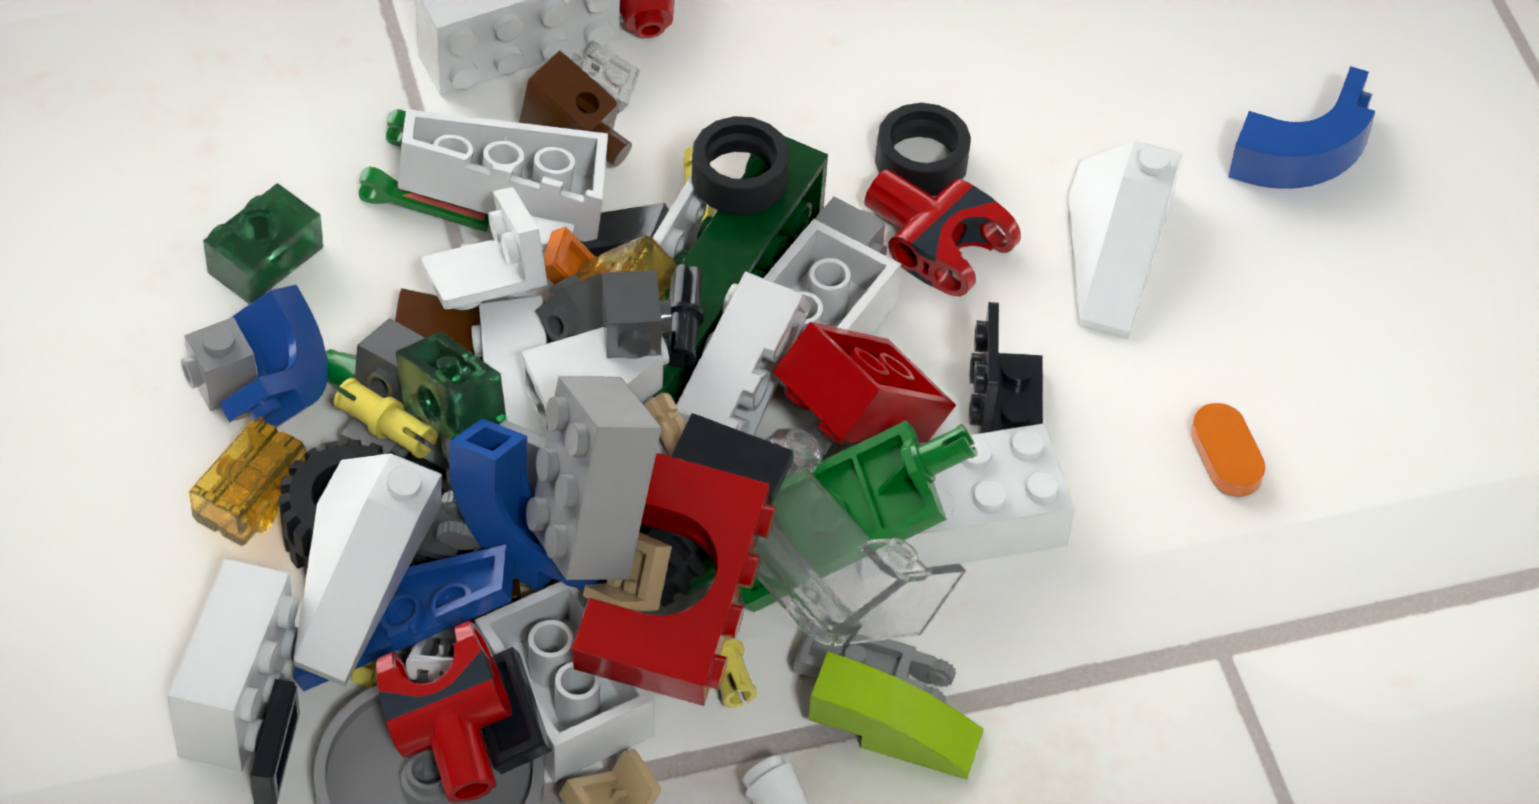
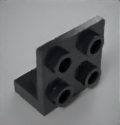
M988 302L985 321L976 320L974 352L981 353H971L969 383L974 384V394L970 396L969 425L978 426V434L1043 424V355L999 353V302Z

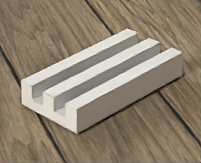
M456 626L414 644L406 660V670L410 679L417 680L421 670H429L428 681H435L442 677L443 673L449 669L453 660L451 658L454 652L453 643L456 642ZM434 638H442L436 656H429L434 646Z

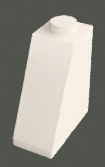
M604 327L521 351L522 386L547 436L546 407L549 399L555 396L558 376L622 377L642 404H644L663 388V365L669 363V354L662 337L661 355L644 356L637 359L626 357L607 358Z

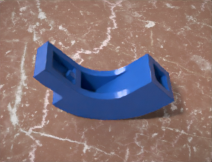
M1350 66L1336 104L1328 113L1317 119L1304 122H1289L1249 111L1235 144L1228 177L1261 187L1293 189L1324 183L1349 169L1358 160L1367 145L1376 112L1369 109L1373 93L1364 91L1369 71Z
M297 285L270 290L232 316L254 353L258 378L219 403L229 422L251 417L254 423L261 421L266 432L269 433L316 403L323 395L328 378L326 350L313 313Z
M482 418L449 442V469L452 489L468 528L483 549L507 545L515 556L514 578L536 590H540L553 578L562 581L567 586L576 587L584 590L586 584H594L598 581L566 580L553 560L548 557L546 550L533 531H530L528 528L526 508L529 499L534 498L535 494L531 488L527 473V435Z

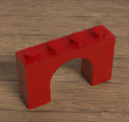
M656 453L641 524L679 534L697 543L705 550L714 564L716 570L714 582L699 602L684 611L670 615H650L589 598L572 646L574 670L704 706L710 688L719 690L725 676L728 657L722 656L721 652L726 637L736 639L741 626L745 607L737 603L742 587L752 589L758 573L761 556L753 554L758 538L768 539L773 527L777 506L769 504V483Z

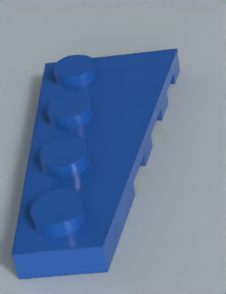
M507 545L410 566L355 669L376 661L385 654L393 651L397 652L510 603L512 599L515 556ZM295 666L294 680L303 691L330 681Z

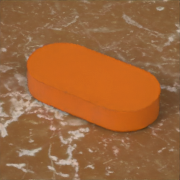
M1210 403L1201 407L1194 416L1191 436L1213 484L1220 491L1231 496L1242 497L1254 493L1262 484L1265 461L1242 414L1234 407L1223 403Z

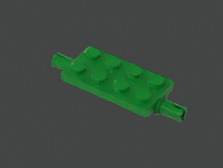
M905 420L785 479L773 503V506H777L771 533L768 539L758 538L753 553L761 556L752 589L743 586L741 590L745 606L751 611L756 612L947 520L934 485L935 475L969 458L978 456L977 449L974 446L971 447L975 443L967 428L960 424L955 429L920 445L915 429ZM711 558L702 559L701 562L706 569L701 578L694 576L689 582L692 588L685 594L686 596L714 582L716 570Z

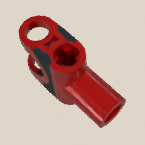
M885 169L872 181L865 195L864 205L900 228L888 242L892 258L901 264V268L917 279L951 296L961 297L965 295L976 283L975 272L968 261L961 256L960 248L977 246L990 251L994 249L1000 253H1008L1021 240V231L1015 218L991 196L962 179L952 181L934 198L894 171ZM997 226H999L1003 230L1005 235L1002 234V232L998 229ZM953 272L958 276L960 281L957 280L954 276H952Z
M471 620L455 627L457 642L453 643L454 657L452 664L446 673L434 682L425 684L412 682L404 663L394 651L379 657L376 663L380 703L396 749L406 759L432 748L446 798L454 803L479 799L489 794L497 786L481 728L512 715V707L502 673L484 637Z

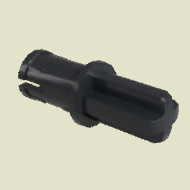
M686 264L677 265L671 275L669 300L672 332L665 333L664 339L669 354L668 365L679 368L685 366V354H687L686 363L688 366L696 362L698 327L704 321V312L700 308L702 272L698 267H689Z

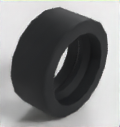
M922 102L903 105L890 112L879 126L875 163L879 173L885 169L892 170L929 195L937 196L952 181L965 177L971 136L966 123L955 112L945 107ZM924 137L944 144L952 154L941 161L924 163L912 161L902 156L894 146L908 138Z
M732 116L716 120L702 129L693 143L692 185L699 198L711 208L724 213L749 215L765 211L781 199L788 187L790 148L783 134L770 123L754 117ZM745 152L761 157L771 166V169L761 176L749 179H735L717 172L710 166V162L724 154Z

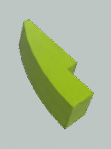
M827 651L810 697L808 720L862 736L860 748L966 780L968 779L984 729L958 710L928 692L867 664Z

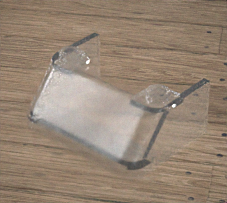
M819 427L784 428L775 431L765 440L793 450L794 459L773 503V506H777L771 533L768 539L758 538L753 553L761 556L756 576L758 580L808 636L824 645L835 647L922 635L966 570L960 564L926 567L919 560L917 550L911 544L899 538L872 540L812 474V472L816 471L834 441L826 436Z

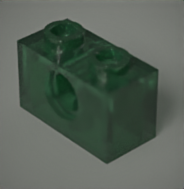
M276 183L262 195L252 198L243 210L225 224L217 225L209 233L208 237L203 240L207 273L245 302L251 304L324 247L321 214L279 183Z
M442 331L395 351L403 405L450 441L482 418L499 425L504 420H507L501 373Z

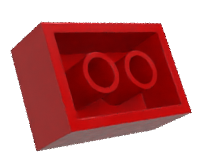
M809 322L772 371L786 385L784 389L785 395L799 407L806 410L810 409L821 420L818 423L820 430L839 444H844L845 441L860 443L905 420L915 429L919 443H926L956 407V404L889 339Z

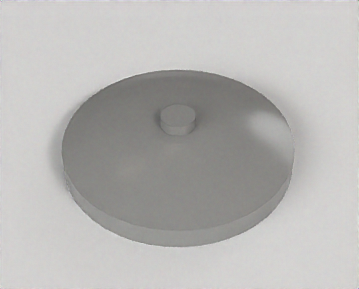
M420 673L417 680L410 679L412 682L419 684L434 682L428 681V673ZM377 684L365 690L345 705L325 730L320 740L314 763L317 804H541L545 785L544 756L538 757L501 775L493 767L483 736L497 786L489 794L479 799L468 802H450L446 798L432 748L406 759L399 754L386 724Z

